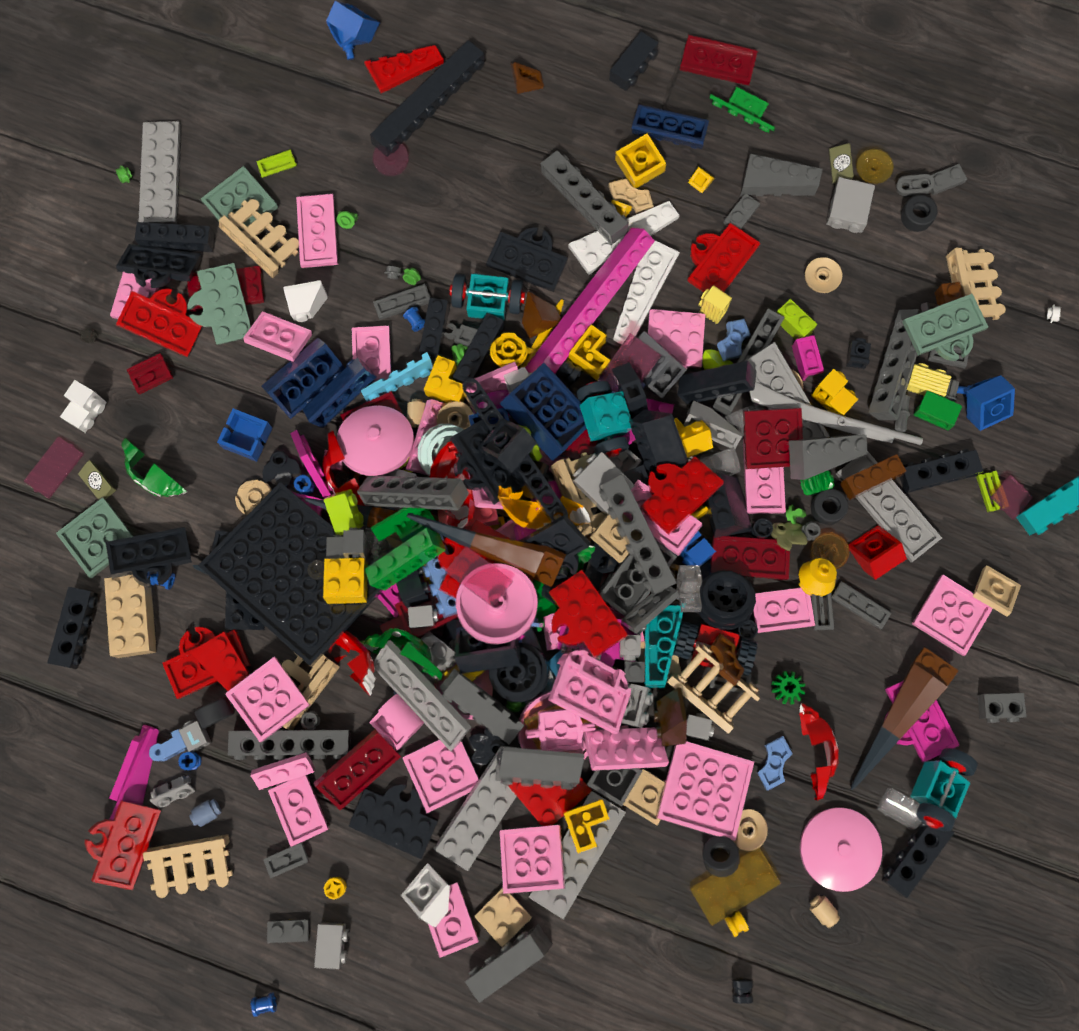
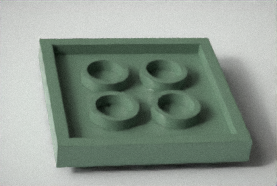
M244 166L201 198V201L218 221L224 215L229 219L228 214L231 212L235 214L241 209L244 200L247 202L252 199L259 202L257 212L260 215L265 212L272 213L278 208L273 199ZM252 215L244 224L248 227L256 218Z
M101 498L56 532L90 578H93L109 565L105 542L134 537L104 498Z

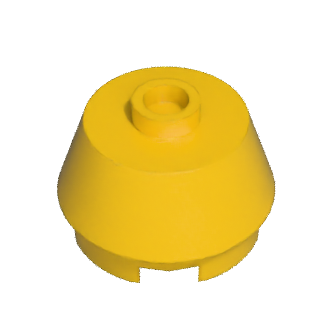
M514 333L501 334L500 337L494 340L490 348L491 358L500 368L513 362L519 367L525 361L528 354L525 342Z
M823 558L804 563L798 573L800 579L799 586L808 595L814 594L822 597L831 593L835 587L837 577L835 566Z

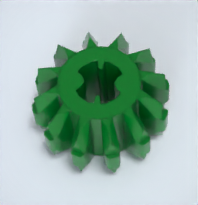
M827 470L806 480H800V485L805 495H812L832 489L834 487V479L831 472Z
M784 671L782 676L779 674L775 676L778 682L772 681V685L777 688L771 691L772 693L778 692V695L775 697L776 700L782 697V704H786L789 701L790 705L794 704V699L796 701L801 700L799 694H805V691L800 689V687L805 686V683L799 684L798 682L801 680V676L794 678L795 672L793 671L789 675L787 671ZM789 683L788 686L791 685L792 689L785 691L784 687Z

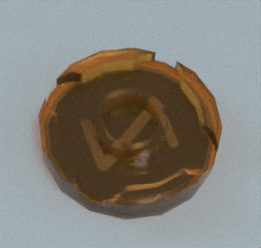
M832 532L823 533L811 543L810 557L812 560L818 558L826 559L837 570L846 563L849 557V546L841 536Z

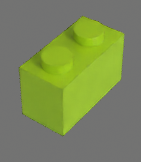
M791 299L777 311L778 314L785 317L780 326L795 340L808 337L817 326V323Z
M351 489L329 495L324 499L336 535H343V530L364 526L363 516L357 508V498Z

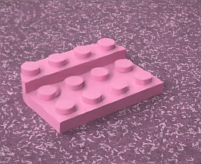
M584 650L564 653L558 661L560 668L548 700L613 734L618 733L631 694V688H628V683L624 676L625 673L621 669L615 670L587 655L588 652Z

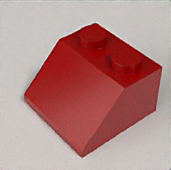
M879 525L847 545L862 569L875 580L907 559L902 542Z

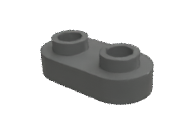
M928 174L903 176L898 180L896 190L901 196L928 194L932 191L935 181ZM925 183L927 187L923 188L921 184ZM906 185L909 189L905 190L902 186Z

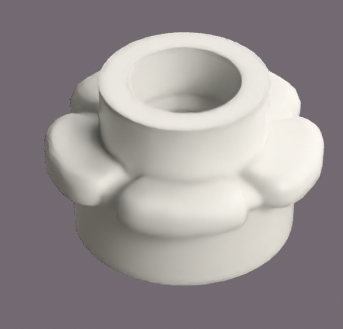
M1052 305V308H1048L1047 319H1050V323L1059 321L1061 307Z

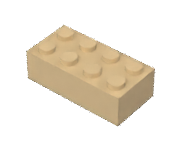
M133 575L113 579L112 577L104 578L110 656L122 658L156 653L152 589L138 584L134 580Z

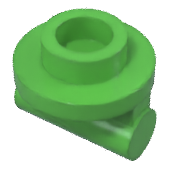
M339 211L337 216L338 224L345 229L352 228L358 219V214L348 211Z
M462 344L452 346L453 361H455L456 365L460 364L468 347Z
M789 505V509L786 510L787 520L791 521L792 524H796V517L804 518L806 516L804 510L800 508L795 510L793 505Z

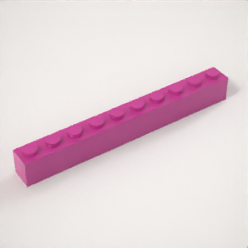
M631 227L525 368L528 373H533L543 363L554 374L569 356L572 348L590 325L594 323L655 242L645 229Z

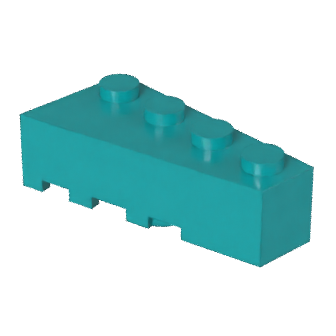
M1079 476L1016 516L1029 536L1034 533L1040 535L1048 530L1047 525L1050 523L1055 525L1064 519L1062 517L1064 514L1068 513L1070 515L1079 509Z
M685 605L667 606L646 625L645 687L665 688Z

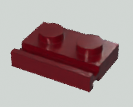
M161 353L126 369L139 395L173 379Z

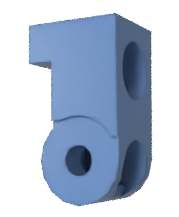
M180 729L171 732L172 739L162 744H154L150 748L149 756L152 760L165 761L187 750L179 732Z

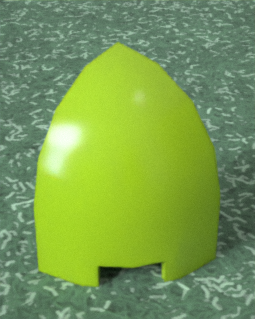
M711 349L705 350L702 358L704 370L733 364L730 360L723 361L720 352Z

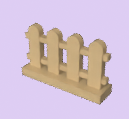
M252 199L249 202L244 200L241 209L235 214L232 212L228 214L229 219L225 215L219 219V228L268 275L274 278L278 274V266L284 267V261L291 254L294 256L298 254L299 241L296 238H291L287 241L284 238L286 234L284 226L278 225L275 228L271 226L272 215L269 212L260 215L257 212L259 209V202ZM253 215L256 220L247 227L244 222ZM266 228L270 233L260 240L257 235ZM280 241L283 246L274 253L271 248Z
M962 248L953 249L946 256L952 283L960 282L963 297L973 293L984 317H992L993 320L999 319V316L1004 314L1006 309L1004 305L996 304L995 300L1001 296L1002 291L999 287L992 286V281L998 277V273L994 269L988 268V264L994 260L993 254L985 252L984 249H980L978 253H968L967 250L962 251ZM981 265L982 270H971V266ZM985 282L986 287L975 288L974 283ZM978 300H989L988 305H979Z
M586 452L581 454L580 459L570 461V458L557 461L550 466L561 495L584 506L589 514V524L576 526L584 536L594 532L607 516L603 512L593 515L591 508L596 507V505L588 497H585V494L572 481L575 478L573 474L580 467L584 469L588 464L587 459L591 455H587Z
M324 655L313 665L309 674L299 667L303 661L299 656L294 662L285 660L282 663V667L288 675L301 683L298 688L310 704L309 707L283 726L285 729L293 731L302 719V715L308 711L340 668Z
M229 835L148 848L143 852L144 861L151 860V863L148 864V870L152 869L154 878L151 890H156V895L164 898L169 894V887L176 886V891L179 894H185L190 888V883H196L198 890H206L210 884L209 880L216 879L219 887H225L230 881L229 876L233 875L232 870H228L226 856L230 854L229 849L225 850V846L230 842ZM211 849V853H205V850ZM191 853V856L185 857V854ZM171 856V860H165V857ZM206 859L213 860L215 873L208 874ZM192 862L194 877L188 878L186 863ZM166 866H172L174 880L168 881Z

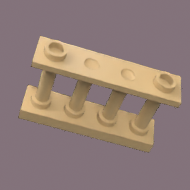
M697 643L696 650L699 653L680 674L676 675L672 672L667 677V682L675 689L681 688L682 695L729 734L734 728L732 717L751 696L756 701L760 699L759 689L752 683L747 684L740 678L737 685L745 690V692L727 712L721 713L716 709L718 707L717 704L731 690L733 685L727 681L711 700H706L701 696L702 691L719 673L720 665L718 659L712 654L713 651L706 644L701 645ZM704 658H707L714 666L696 687L693 686L691 688L686 683V679Z

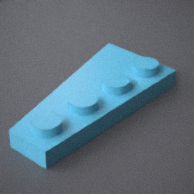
M426 352L421 355L423 359L418 362L412 360L407 363V367L404 370H395L390 373L389 379L385 380L382 378L362 389L361 392L366 402L390 391L393 393L402 385H410L419 377L429 376L433 366L428 353Z

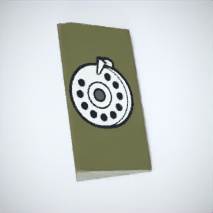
M850 144L829 149L832 183H836L839 177L852 180L853 167Z
M91 460L78 473L98 500L101 498L107 499L116 492V489Z

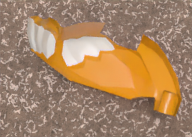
M499 486L498 499L503 509L516 524L523 528L527 527L538 530L551 523L537 502L519 500L523 492L512 493L511 487L502 488ZM561 496L560 501L568 512V518L575 526L590 523L589 514L584 506ZM558 512L553 517L556 520L563 516V514Z

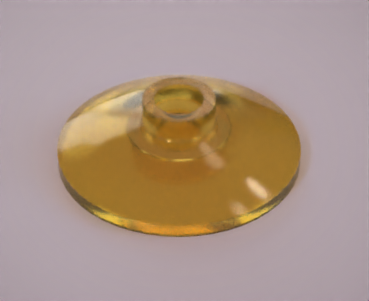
M871 149L865 151L859 157L857 172L866 182L879 184L885 182L891 176L893 161L884 151Z

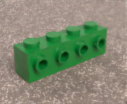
M425 528L365 569L370 586L385 591L446 551L440 534Z

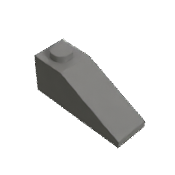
M693 401L686 414L683 426L685 427L702 420L709 427L713 441L735 450L743 434L713 409Z

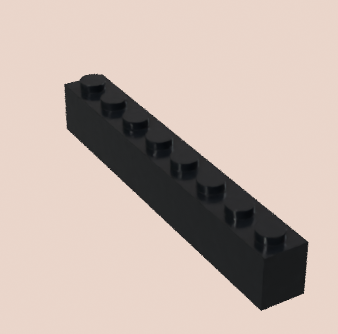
M468 40L370 134L372 145L387 157L391 153H395L399 145L407 141L416 129H420L424 121L428 117H432L436 110L443 106L452 94H456L462 84L468 82L477 70L482 69L484 66V52Z

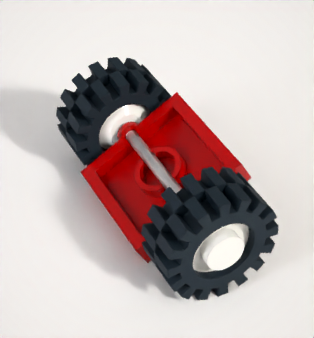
M682 621L673 655L689 659L693 650L692 661L699 653L696 650L697 643L701 645L706 644L708 647H711L716 636L721 633L736 645L735 656L739 664L744 668L742 675H750L757 653L758 642L741 638L737 646L739 634L704 624L700 625L697 639H695L698 625ZM704 658L699 664L709 668L714 666L707 658Z

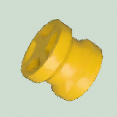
M341 877L329 879L324 886L326 896L330 899H337L344 895L347 889L345 880Z
M740 911L736 912L733 917L725 918L726 924L734 938L738 936L739 932L749 930Z

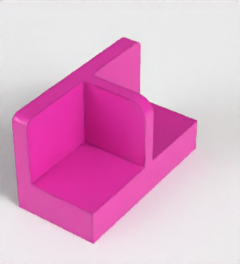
M815 336L796 339L792 349L802 381L806 380L810 375L823 373L824 368Z

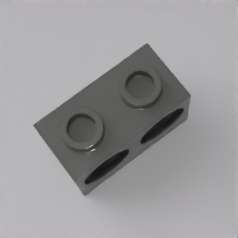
M1024 693L977 695L980 719H987V723L1000 722L999 719L1007 718V722H1020L1019 718L1026 717ZM1010 703H1012L1015 707V711L1013 713L1009 710ZM990 704H993L995 707L993 714L989 711Z

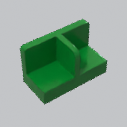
M927 391L913 415L945 430H950L955 425L962 405Z

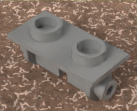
M183 775L171 781V789L168 783L154 788L150 792L152 797L150 801L158 808L165 807L171 802L186 798L189 794L196 791L189 785L191 783L190 777Z

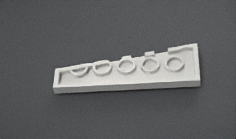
M668 201L628 218V231L631 227L645 229L651 236L677 220L679 214ZM597 231L569 243V248L589 275L602 267L625 235L611 245Z
M655 241L638 263L614 334V341L628 348L631 347L680 252Z

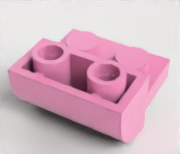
M398 694L390 698L370 721V724L396 750H399L424 724L422 719Z

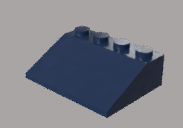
M545 363L541 364L499 403L520 426H525L530 430L531 436L537 442V445L551 460H554L587 429L580 409L582 403Z

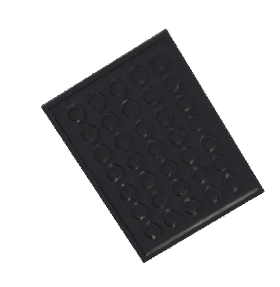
M281 482L198 565L200 569L310 667H313L383 591L370 586L367 577V603L327 604L323 598L324 559H326L327 537L336 535L334 528ZM370 558L368 567L374 563Z

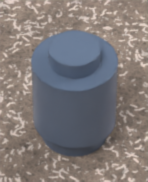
M212 799L191 809L192 814L189 817L194 826L198 824L199 827H202L216 819L222 811L217 801Z

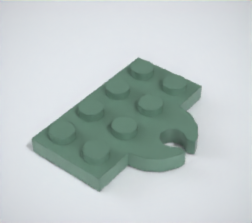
M232 263L197 271L202 290L195 292L191 296L187 309H193L199 305L202 306L203 313L199 316L192 314L190 318L200 326L212 327L216 345L242 340L251 328L235 264Z
M973 293L902 321L918 356L935 349L941 357L951 361L959 359V355L954 352V346L960 347L961 356L964 358L973 348L972 335L988 328Z

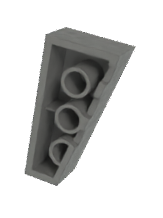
M750 154L740 197H743L745 193L755 196L772 194L774 196H781L782 194H790L791 196L815 195L819 187L822 169Z
M852 434L789 440L791 479L806 480L866 455L867 435Z
M455 668L440 686L443 692L442 696L450 703L452 701L458 704L457 707L462 712L471 714L478 724L485 725L488 731L495 736H499L508 744L513 741L524 727V724L511 710L466 676L460 674Z
M537 924L528 932L524 931L520 934L514 943L511 944L509 942L502 947L498 955L495 956L493 954L488 957L481 968L477 965L469 971L468 974L470 976L465 983L480 1003L543 958L553 944L540 925Z

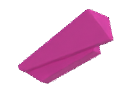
M143 725L140 735H135L132 739L109 798L117 801L110 820L114 819L120 800L143 805L153 761L149 756V750L157 743L158 729Z

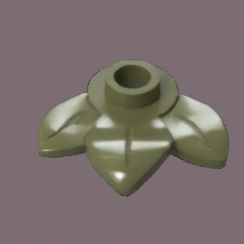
M791 522L773 524L771 536L777 540V544L783 549L790 551L792 544H807V538L802 532V525L798 523L792 524Z

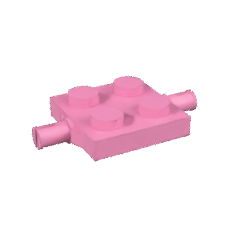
M565 708L539 711L538 729L526 730V738L539 737L541 750L559 752L583 749V732L595 731V724L592 722L582 723L580 716Z

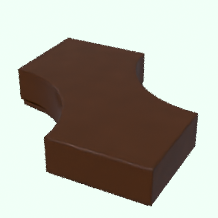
M720 633L716 636L710 649L718 658L720 665L719 674L735 686L739 682L744 668L739 664L735 656L736 645Z

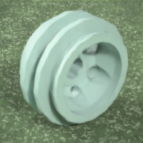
M438 424L429 428L421 437L418 445V460L421 468L429 476L433 464L432 456L437 457L440 450L451 441L446 442L444 437H452L463 431V428L453 424Z

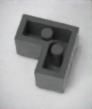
M350 528L349 530H343V535L327 537L326 559L365 558L369 565V541L364 530Z

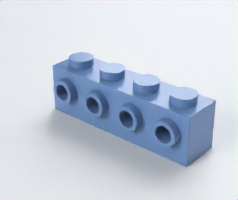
M444 545L446 548V551H444V553L449 555L446 545ZM435 557L423 566V571L426 578H430L431 584L429 587L432 595H436L438 600L436 607L439 615L443 614V617L447 618L457 614L456 599L438 590L447 571L440 566L438 558Z

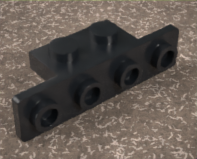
M593 541L592 546L595 547V550L591 554L590 560L586 563L584 574L598 591L603 573L614 571L618 561Z

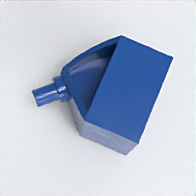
M339 1L334 2L326 20L334 39L343 48V51L346 52L348 60L354 59L353 46L371 42L380 23L352 4Z
M1001 375L968 385L967 387L958 386L957 393L966 394L967 418L979 431L1013 416L1015 388Z

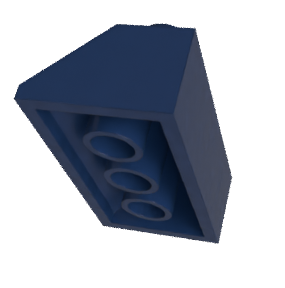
M638 105L632 124V133L639 136L648 134L649 137L656 140H664L674 144L702 149L709 120Z
M317 338L299 353L294 362L290 361L261 387L291 419L306 406V402L309 399L315 398L320 393L319 391L323 386L329 385L337 373L342 372L346 368L326 343Z
M361 359L351 360L347 364V368L337 373L329 385L323 386L315 398L313 397L306 402L303 411L308 421L324 428L361 393L362 389L370 385L377 376Z

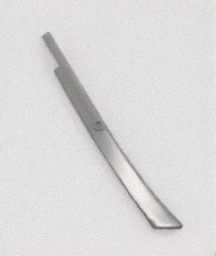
M756 381L755 390L749 391L751 400L755 403L774 410L802 408V419L856 435H867V438L892 443L894 438L921 445L923 442L921 437L849 418L802 403L773 391Z

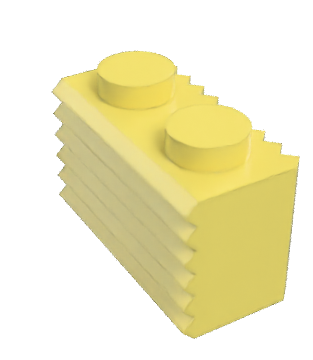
M713 285L710 290L706 289L701 296L702 300L699 303V306H701L700 314H705L706 318L718 324L727 312L732 297Z
M914 364L907 390L923 396L927 391L945 397L951 376L941 369H929L926 364Z

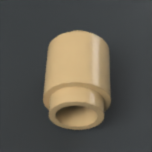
M412 399L407 404V420L412 428H419L426 405L421 399Z
M818 895L812 899L810 910L822 925L830 928L839 921L838 911L826 896L820 897Z

